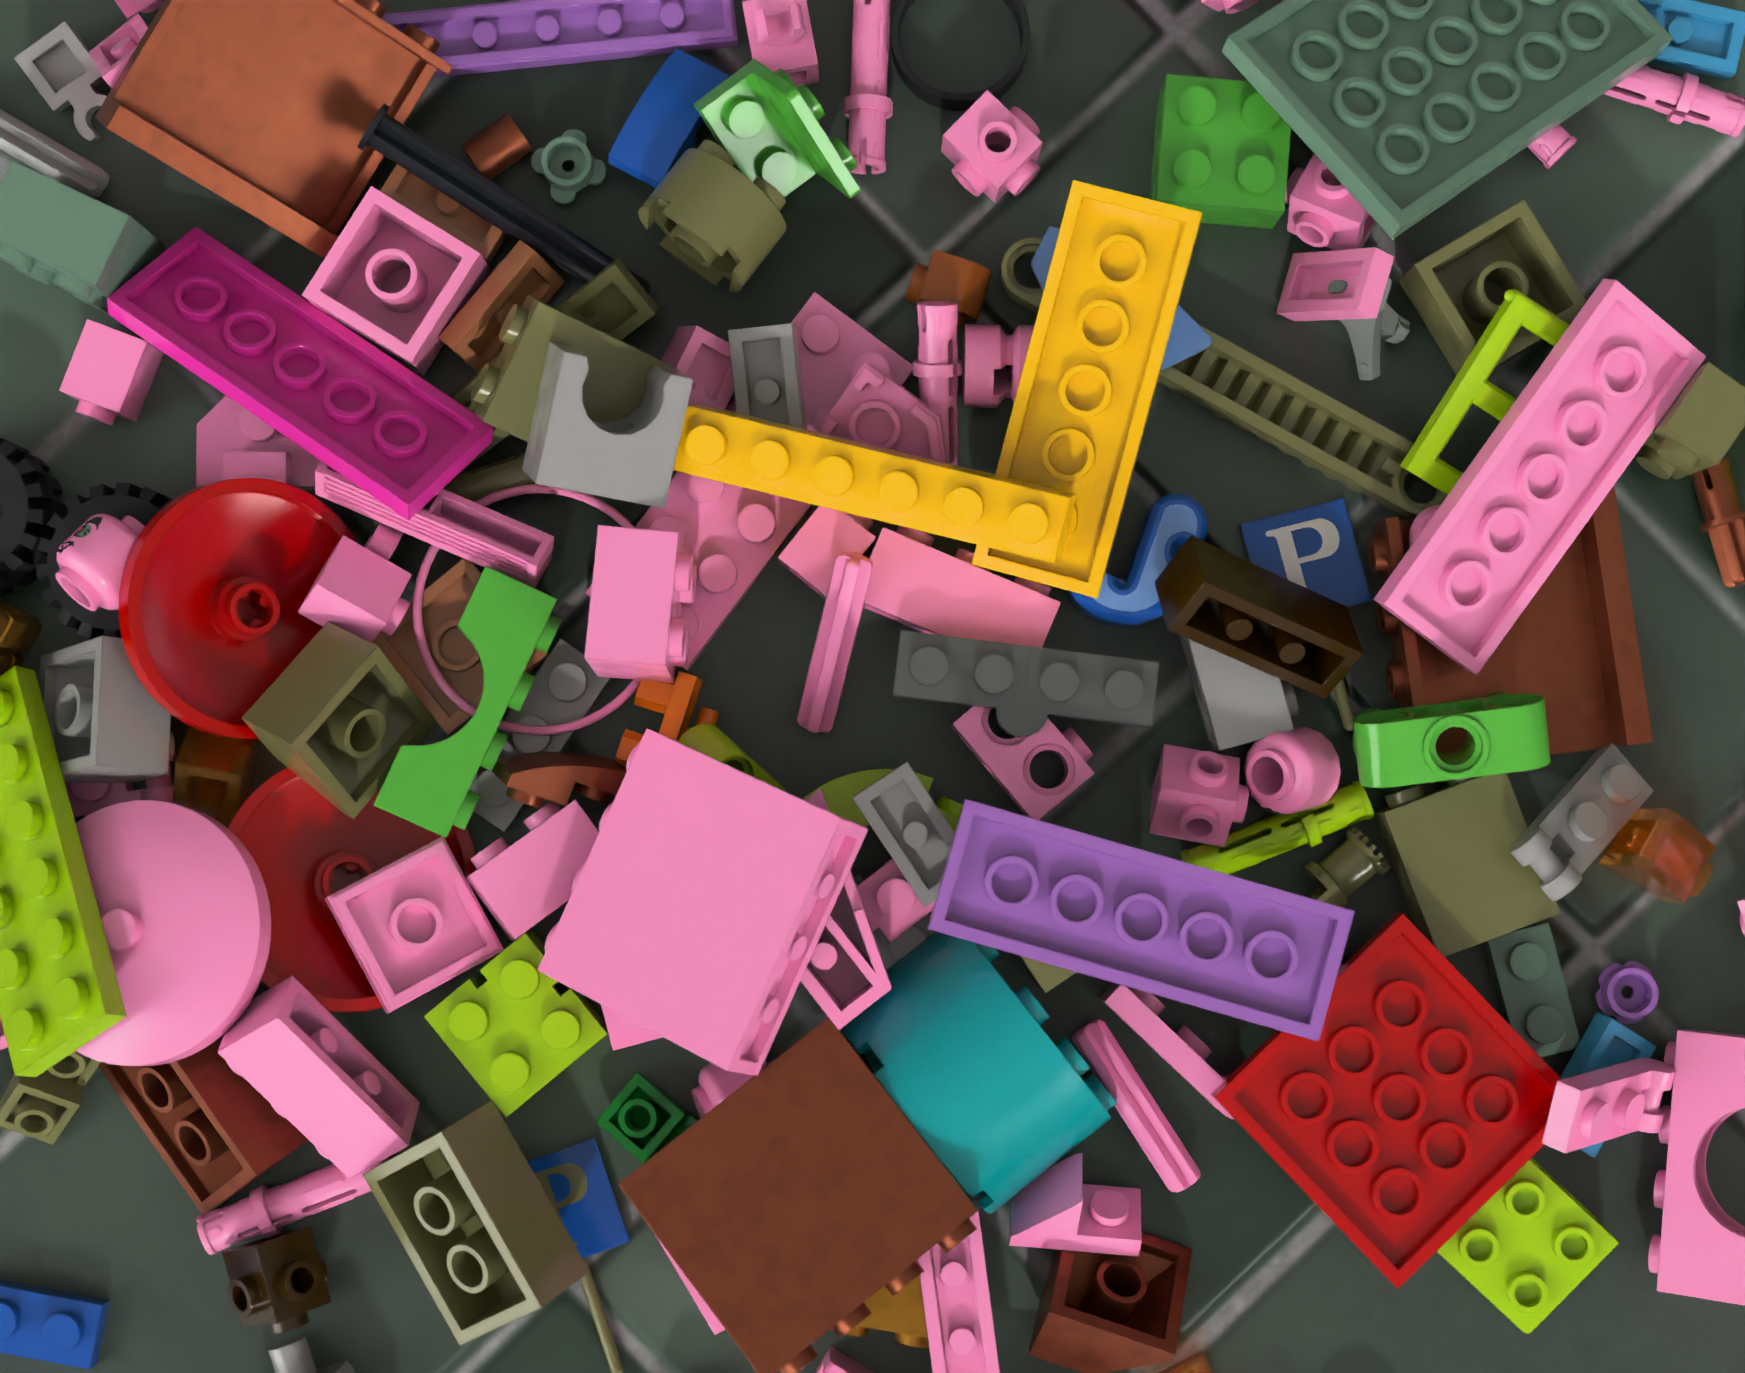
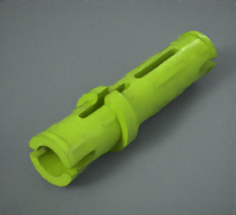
M1356 780L1350 785L1336 790L1330 800L1320 806L1293 814L1273 815L1229 833L1224 847L1201 844L1189 850L1180 851L1183 862L1230 875L1304 844H1307L1310 849L1317 847L1323 843L1322 837L1361 821L1371 820L1374 818V812L1364 787L1359 784V780Z

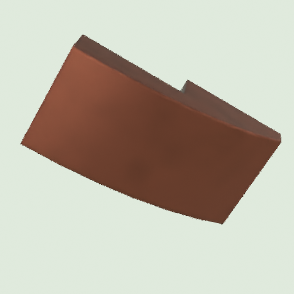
M534 752L497 759L492 772L508 786L507 796L521 803L542 808L545 799L566 806L572 789L585 797L609 804L612 796L617 795L626 775V767L608 758L583 753Z

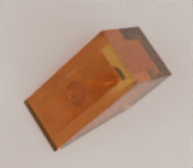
M190 726L175 762L173 804L203 812L228 828L241 805L251 795L256 774L259 739L217 736Z
M1668 808L1638 809L1612 839L1599 865L1665 902L1686 903L1689 896L1692 898L1696 897L1707 884L1713 869L1712 864L1708 863L1716 846L1679 814Z

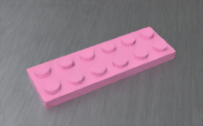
M1603 278L1373 600L1462 668L1478 675L1706 356L1620 282Z
M816 292L812 294L791 322L796 324L808 430L816 431L867 360L903 387L913 375V365ZM735 397L725 410L737 412ZM678 471L673 476L669 486L665 509L651 506L635 528L678 532L684 551L693 553V565L697 567L694 602L682 603L681 617L686 618V628H690L687 667H683L688 671L812 508L813 504ZM592 584L589 586V588H588V589L586 590V592H585V594L588 595L590 598H591Z

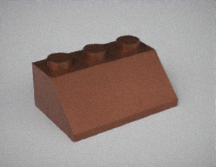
M224 1034L201 1051L167 1064L123 1066L100 1062L98 1067L201 1214L216 1209L308 1141L289 1120L280 1116L273 1109L271 1103L243 1076L236 1074L229 1067L226 1060L217 1053Z

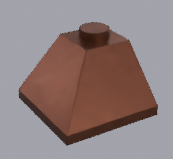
M1142 1232L1139 1257L1056 1250L1039 1302L1028 1355L1081 1373H1107L1171 1362L1176 1354L1193 1249Z

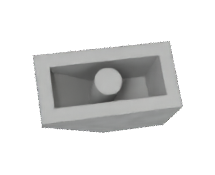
M1178 634L1211 752L1261 740L1271 733L1294 730L1291 717L1298 716L1299 709L1292 684L1283 680L1280 681L1279 678Z

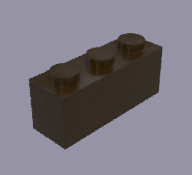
M1192 535L1154 582L1167 630L1324 699L1364 654L1347 606Z

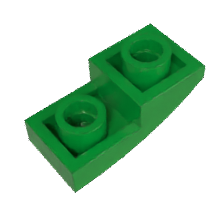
M637 1072L595 1122L644 1164L699 1119L640 1072Z

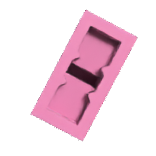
M973 706L950 726L1026 817L1040 820L1095 774L1086 763L1094 755L1085 742L1071 727L1066 728L1061 733L1048 717L1038 732L1028 737H1015L1012 739L1000 738L991 731L988 724V715L992 708ZM1039 752H1052L1063 762L1064 776L1061 782L1054 788H1042L1031 778L1030 763Z

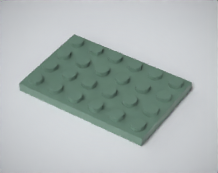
M1284 0L1229 35L1221 52L1393 240L1664 52L1673 37L1638 0Z

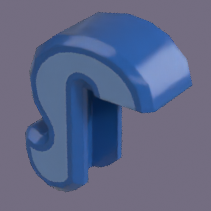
M1175 493L1155 500L1154 505H1151L1125 579L1121 580L1105 573L1098 598L1064 590L1072 606L1085 617L1100 624L1131 629L1159 618L1163 612L1154 582L1176 555L1175 549L1180 550L1191 535L1203 541L1205 540L1207 518L1204 509L1194 498L1186 494Z

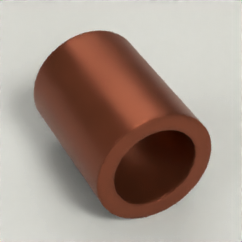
M508 113L461 145L478 172L489 180L533 150Z

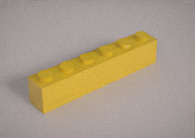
M688 404L673 468L674 471L1050 563L1057 562L1062 556L1076 498L1074 493L704 404Z

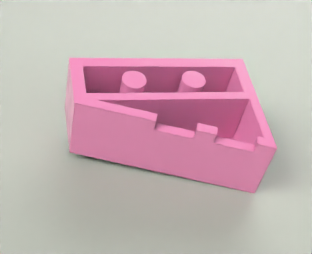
M822 788L805 800L830 812ZM851 869L801 978L802 984L838 1030L892 989L888 972Z

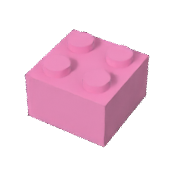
M371 186L302 295L312 305L354 333L422 375H425L445 344L438 338L439 335L454 319L457 312L465 306L481 287L491 272V268L481 253Z
M598 525L585 647V659L597 677L674 683L676 666L687 667L690 648V628H686V618L681 617L682 603L694 602L697 567L693 565V553L684 551L678 532Z

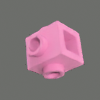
M986 90L943 134L941 152L955 165L951 171L967 191L976 197H979L984 192L996 203L1008 190L1014 196H1017L1036 177L1041 167L1035 162L1039 159L1043 142L1037 137L1040 134L1038 126L1023 110L1016 106L1008 110L995 96Z
M1314 154L1306 169L1297 167L1291 174L1287 182L1285 203L1289 205L1287 231L1297 235L1303 242L1314 247H1327L1332 250L1363 248L1377 222Z
M1164 744L1151 788L1148 833L1224 847L1232 822L1243 823L1248 805L1249 786L1239 784L1240 758L1217 754L1211 751H1200Z

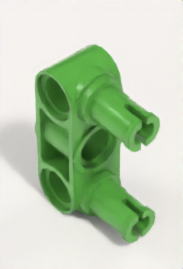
M1496 692L1483 698L1396 709L1368 708L1360 712L1352 720L1354 732L1352 746L1357 759L1359 784L1364 787L1388 788L1455 779L1461 780L1464 778L1534 770L1551 763L1545 696L1540 694ZM1452 727H1461L1467 730L1466 741L1458 751L1453 753L1436 751V741L1443 731Z

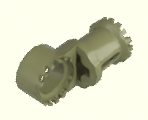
M1352 826L1345 832L1346 840L1319 863L1310 861L1304 866L1308 876L1317 886V889L1307 894L1308 898L1346 908L1349 905L1348 897L1376 873L1382 876L1385 875L1391 867L1387 864L1381 852L1377 851L1373 854L1377 847L1372 844L1368 848L1366 845L1370 843V839L1364 836L1357 827Z

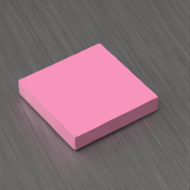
M443 836L325 898L328 907L386 1014L504 950Z

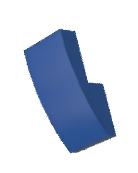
M676 48L654 76L626 120L608 155V163L656 188L687 149H696V132L703 125L704 120L693 104L729 78L730 75Z

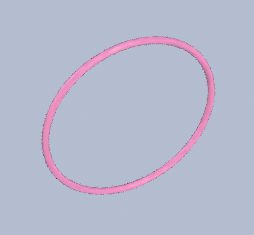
M540 484L505 488L475 501V503L486 507L494 502L523 494L561 495L583 501L601 510L623 528H635L619 511L597 497ZM431 545L421 563L413 594L412 612L416 641L422 659L439 688L459 708L473 717L477 708L461 697L443 677L431 656L425 637L422 616L423 593L430 567L440 549ZM632 680L623 692L600 710L572 722L548 726H529L501 720L498 729L522 735L537 736L556 735L581 729L605 718L618 709L635 693L640 680Z

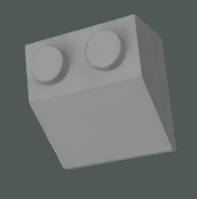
M102 635L40 656L39 687L65 783H131L168 775L169 763L175 749L174 735L170 730L171 714L158 704L138 679L128 659L122 638Z

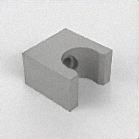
M549 341L522 470L535 484L665 509L694 379L676 368L653 364L647 373L646 392L640 405L625 418L615 422H598L588 417L582 402V385L589 371L587 356L570 345Z

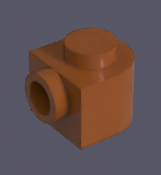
M934 249L928 266L915 264L905 300L916 303L915 308H917V303L924 301L958 302L957 331H961L964 322L976 323L978 321L992 272L973 261Z

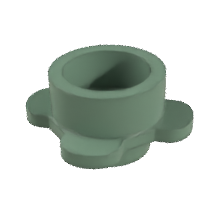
M577 129L566 130L561 137L550 141L545 148H538L532 155L531 164L534 171L545 176L551 185V197L554 201L561 204L573 202L578 191L589 184L599 185L606 177L605 164L603 161L592 156L587 147L586 135ZM567 161L575 164L571 172L563 170V165Z

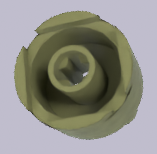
M704 140L697 149L689 148L681 155L640 207L638 215L647 231L656 222L666 234L659 245L681 265L714 286H717L723 277L731 280L729 291L739 292L786 232V222L780 213V210L786 204V200L769 182L761 178H756L752 182L733 167L734 160L722 147L710 140Z

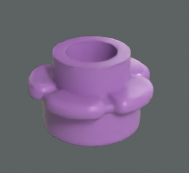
M1627 961L1625 965L1612 963L1605 967L1598 977L1600 989L1595 993L1596 1003L1605 1015L1615 1016L1619 1023L1634 1024L1640 1022L1657 1005L1659 988L1652 977L1651 971L1639 962ZM1624 986H1629L1632 990V994L1628 998H1624L1621 995V989Z

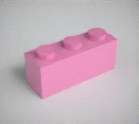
M898 526L896 532L884 527L882 528L870 556L873 563V571L863 608L922 633L1042 648L1061 602L1048 597L1052 587L1016 576L1012 582L990 572L991 569L972 565L974 553L958 548L955 557L931 547L935 538L923 531Z
M293 976L254 997L239 1019L224 1033L217 1053L226 1060L229 1067L236 1074L243 1076L266 1098L280 1116L289 1120L312 1142L320 1155L329 1159L348 1178L357 1175L409 1146L420 1102Z

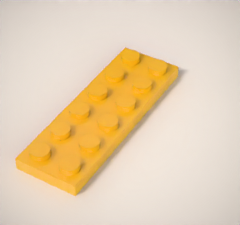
M1073 180L995 475L1076 494L1062 556L1057 562L1050 563L976 545L972 565L1086 596L1099 597L1203 216L1202 212Z

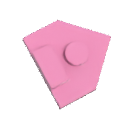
M868 360L863 364L849 386L816 429L817 432L948 463L941 415Z
M225 395L197 423L196 487L229 479L261 478L283 482L299 489H315V469L321 460Z

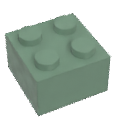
M11 161L0 183V259L15 266L14 269L41 283L51 286L52 283L71 292L73 297L101 311L108 312L107 297L160 256L165 246L164 243L130 215L14 161Z

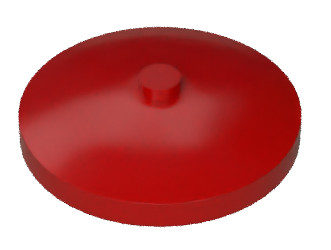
M238 478L208 483L194 488L171 501L150 520L140 533L127 558L119 590L118 614L121 636L130 664L145 689L159 705L177 719L200 731L229 738L259 739L242 717L321 630V625L297 612L323 565L342 536L344 535L358 543L339 516L313 495L292 485L270 479Z
M288 767L266 780L241 805L228 826V829L245 845L255 860L264 880L269 898L271 942L268 960L260 984L270 989L293 976L330 1013H357L383 1008L328 907L325 898L442 836L374 806L381 788L359 814L352 819L342 813ZM452 825L447 838L444 837L465 878H467L477 870L470 860L476 855L474 845L467 827L465 830H462Z

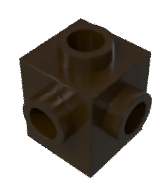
M311 1226L281 1231L280 1234L271 1238L262 1237L222 1252L230 1280L228 1288L230 1303L234 1311L240 1316L243 1328L269 1325L271 1334L286 1332L309 1323L308 1311L331 1302L326 1284L328 1279L326 1264L317 1252Z

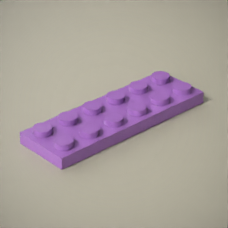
M964 799L928 929L1319 1042L1355 911Z

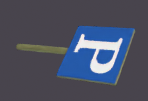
M1344 498L1239 525L1249 562L1345 605L1347 608L1372 601ZM1342 679L1333 691L1343 727L1351 731L1353 730L1352 720L1354 715L1344 679Z

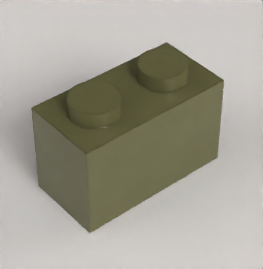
M1710 362L1700 366L1637 452L1639 454L1636 458L1637 462L1645 470L1659 478L1669 479L1672 477L1675 480L1719 464L1745 427V387Z

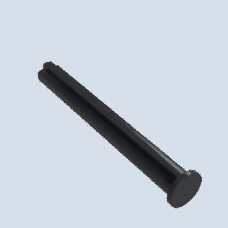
M385 103L375 115L357 146L362 151H364L367 145L517 241L521 240L539 255L583 283H587L614 261L605 253L388 115L387 112L390 107ZM628 269L649 294L650 283Z

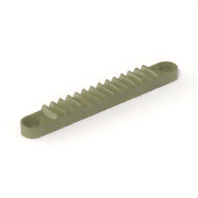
M1037 237L1023 238L1013 243L1005 252L999 271L1000 284L1006 295L1014 302L1038 314L1043 295L1041 286L1031 289L1022 286L1017 282L1013 268L1019 259L1035 255L1043 239ZM1201 325L1199 326L1212 338L1210 347L1161 371L1157 382L1166 385L1173 393L1188 397L1193 404L1208 408L1215 416L1221 419H1228L1240 430L1255 434L1260 441L1275 445L1282 453L1295 456L1307 467L1322 471L1327 478L1344 483L1347 489L1362 493L1401 516L1415 519L1424 509L1433 505H1441L1448 496L1437 489L1435 497L1431 502L1424 504L1413 502L1407 497L1403 487L1405 475L1409 471L1400 466L1414 444L1412 441Z

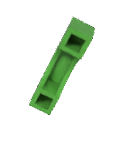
M485 566L458 623V629L473 645L482 665L484 684L479 706L470 721L451 737L428 745H401L374 806L447 838L452 825L465 830L480 798V794L469 790L480 766L490 771L493 770L508 735L497 731L507 707L518 712L520 711L535 679V676L524 672L535 648L547 653L563 619L551 613L557 601L556 598Z

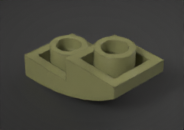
M74 1051L37 1077L15 1076L14 1074L0 1101V1127L53 1145L80 1107L84 1086L101 1061L91 1059Z

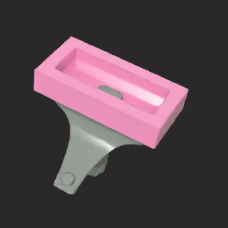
M1376 247L1293 253L1276 313L1292 321L1339 320L1349 334L1360 380H1373L1380 376L1381 338L1384 341L1399 344L1401 341H1405L1406 336L1410 332V322L1396 313L1386 302L1392 284L1389 274L1394 256Z

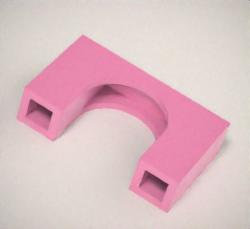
M1697 1029L1677 1030L1676 1041H1668L1664 1055V1062L1674 1067L1676 1072L1673 1080L1671 1106L1663 1105L1662 1107L1665 1115L1661 1131L1659 1132V1141L1662 1144H1668L1666 1170L1659 1169L1657 1171L1653 1193L1655 1208L1663 1209L1661 1234H1653L1651 1238L1648 1256L1649 1271L1658 1274L1657 1291L1745 1306V1226L1730 1217L1716 1201L1709 1186L1706 1173L1707 1151L1714 1133L1728 1117L1745 1108V1035Z

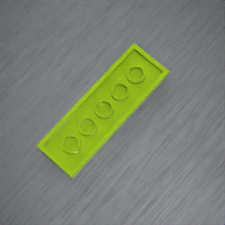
M13 666L0 676V1017L15 1076L37 1077L127 1015L35 670Z

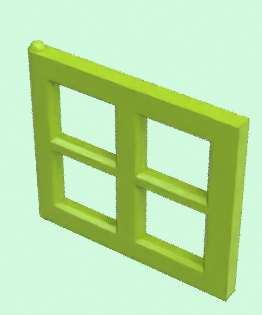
M1509 289L1505 292V299L1400 465L1446 495L1450 493L1463 473L1438 457L1470 406L1474 404L1501 421L1516 401V398L1487 379L1520 327L1523 326L1554 347L1570 326L1569 323L1517 289Z

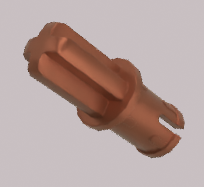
M1724 458L1719 464L1689 476L1692 477L1705 521L1699 527L1702 533L1708 532L1722 581L1726 587H1738L1745 585V511L1743 512L1731 473L1729 458Z

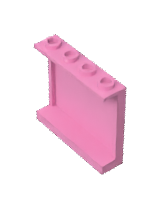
M646 728L640 743L633 748L628 757L626 775L613 803L602 814L599 823V834L589 857L574 876L572 894L560 921L551 929L546 938L545 954L537 971L727 1071L758 1076L867 834L868 828L826 811L679 743L673 738Z

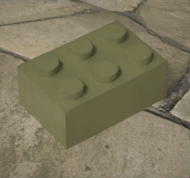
M493 1100L414 1142L363 1174L459 1345L465 1344L542 1308L590 1272Z

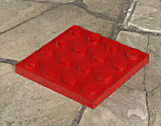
M1397 912L1339 968L1319 1042L1276 1030L1211 1095L1388 1281L1399 1289L1545 1145L1542 1143L1556 1084L1558 1080L1562 1079L1403 913Z

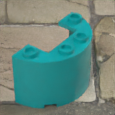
M935 931L887 970L892 989L841 1029L860 1055L864 1053L874 1072V1076L937 1157L972 1198L976 1195L980 1198L981 1201L978 1203L991 1215L1109 1121L1112 1117L1107 1111L1117 1103L1093 1073L1085 1080H1082L1080 1076L1089 1070L1090 1067L1066 1037L1057 1044H1054L1040 1025L1049 1019L1050 1016L1027 987L1024 986L1017 993H1014L990 963L1000 955L995 948Z

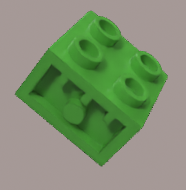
M753 59L693 104L719 145L734 160V168L752 182L756 178H761L772 184L783 197H786L817 173L850 199L861 191L850 173L857 167L853 156L836 135L828 138L818 123V120L825 116L820 103L806 85L801 83L796 87L782 68L773 72L756 59Z

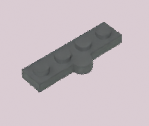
M901 630L893 696L995 709L996 720L1000 728L1008 735L1017 738L1028 737L1038 732L1045 724L1048 715L1150 728L1153 722L1160 662Z

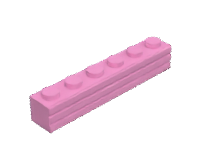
M321 461L315 469L316 495L482 567L487 566L532 588L537 586L552 560L554 536L445 489H442L408 521Z

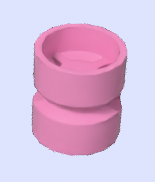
M964 324L962 360L964 361V374L962 375L963 408H998L1004 399H1011L1014 403L1035 325H1018L1012 335H1006L1000 325Z

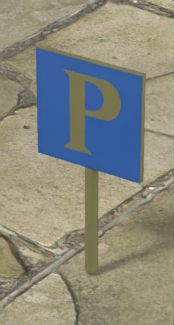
M596 1137L527 1161L589 1270L590 1267L586 1257L631 1241ZM590 1270L580 1281L611 1373H623V1365Z

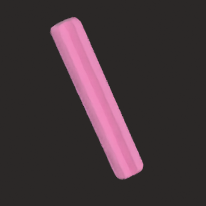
M840 552L835 558L797 714L798 725L807 729L808 732L818 734V732H830L834 727L873 571L872 560L857 552Z
M1097 1019L1080 1027L1072 1035L1074 1044L1094 1075L1116 1101L1115 1108L1167 1189L1178 1193L1189 1188L1201 1176L1198 1166L1106 1023L1101 1019Z

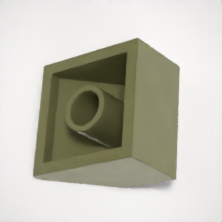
M327 622L242 717L244 722L274 757L342 813L352 819L359 814L383 786L401 745H418L436 724L435 720L377 645L330 622Z

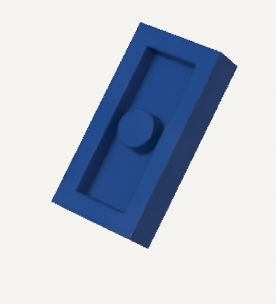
M0 1280V1353L91 1369L98 1361L110 1300Z

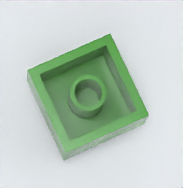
M1167 74L1158 95L1150 199L1202 212L1201 223L1273 229L1285 211L1291 127L1249 81Z

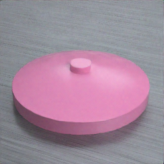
M133 800L102 808L76 822V827L127 1016L77 1049L76 1052L97 1061L123 1066H154L171 1063L201 1051L227 1032L245 1011L257 991L265 971L271 942V911L267 889L261 872L245 845L221 822L203 812L186 806L156 800Z

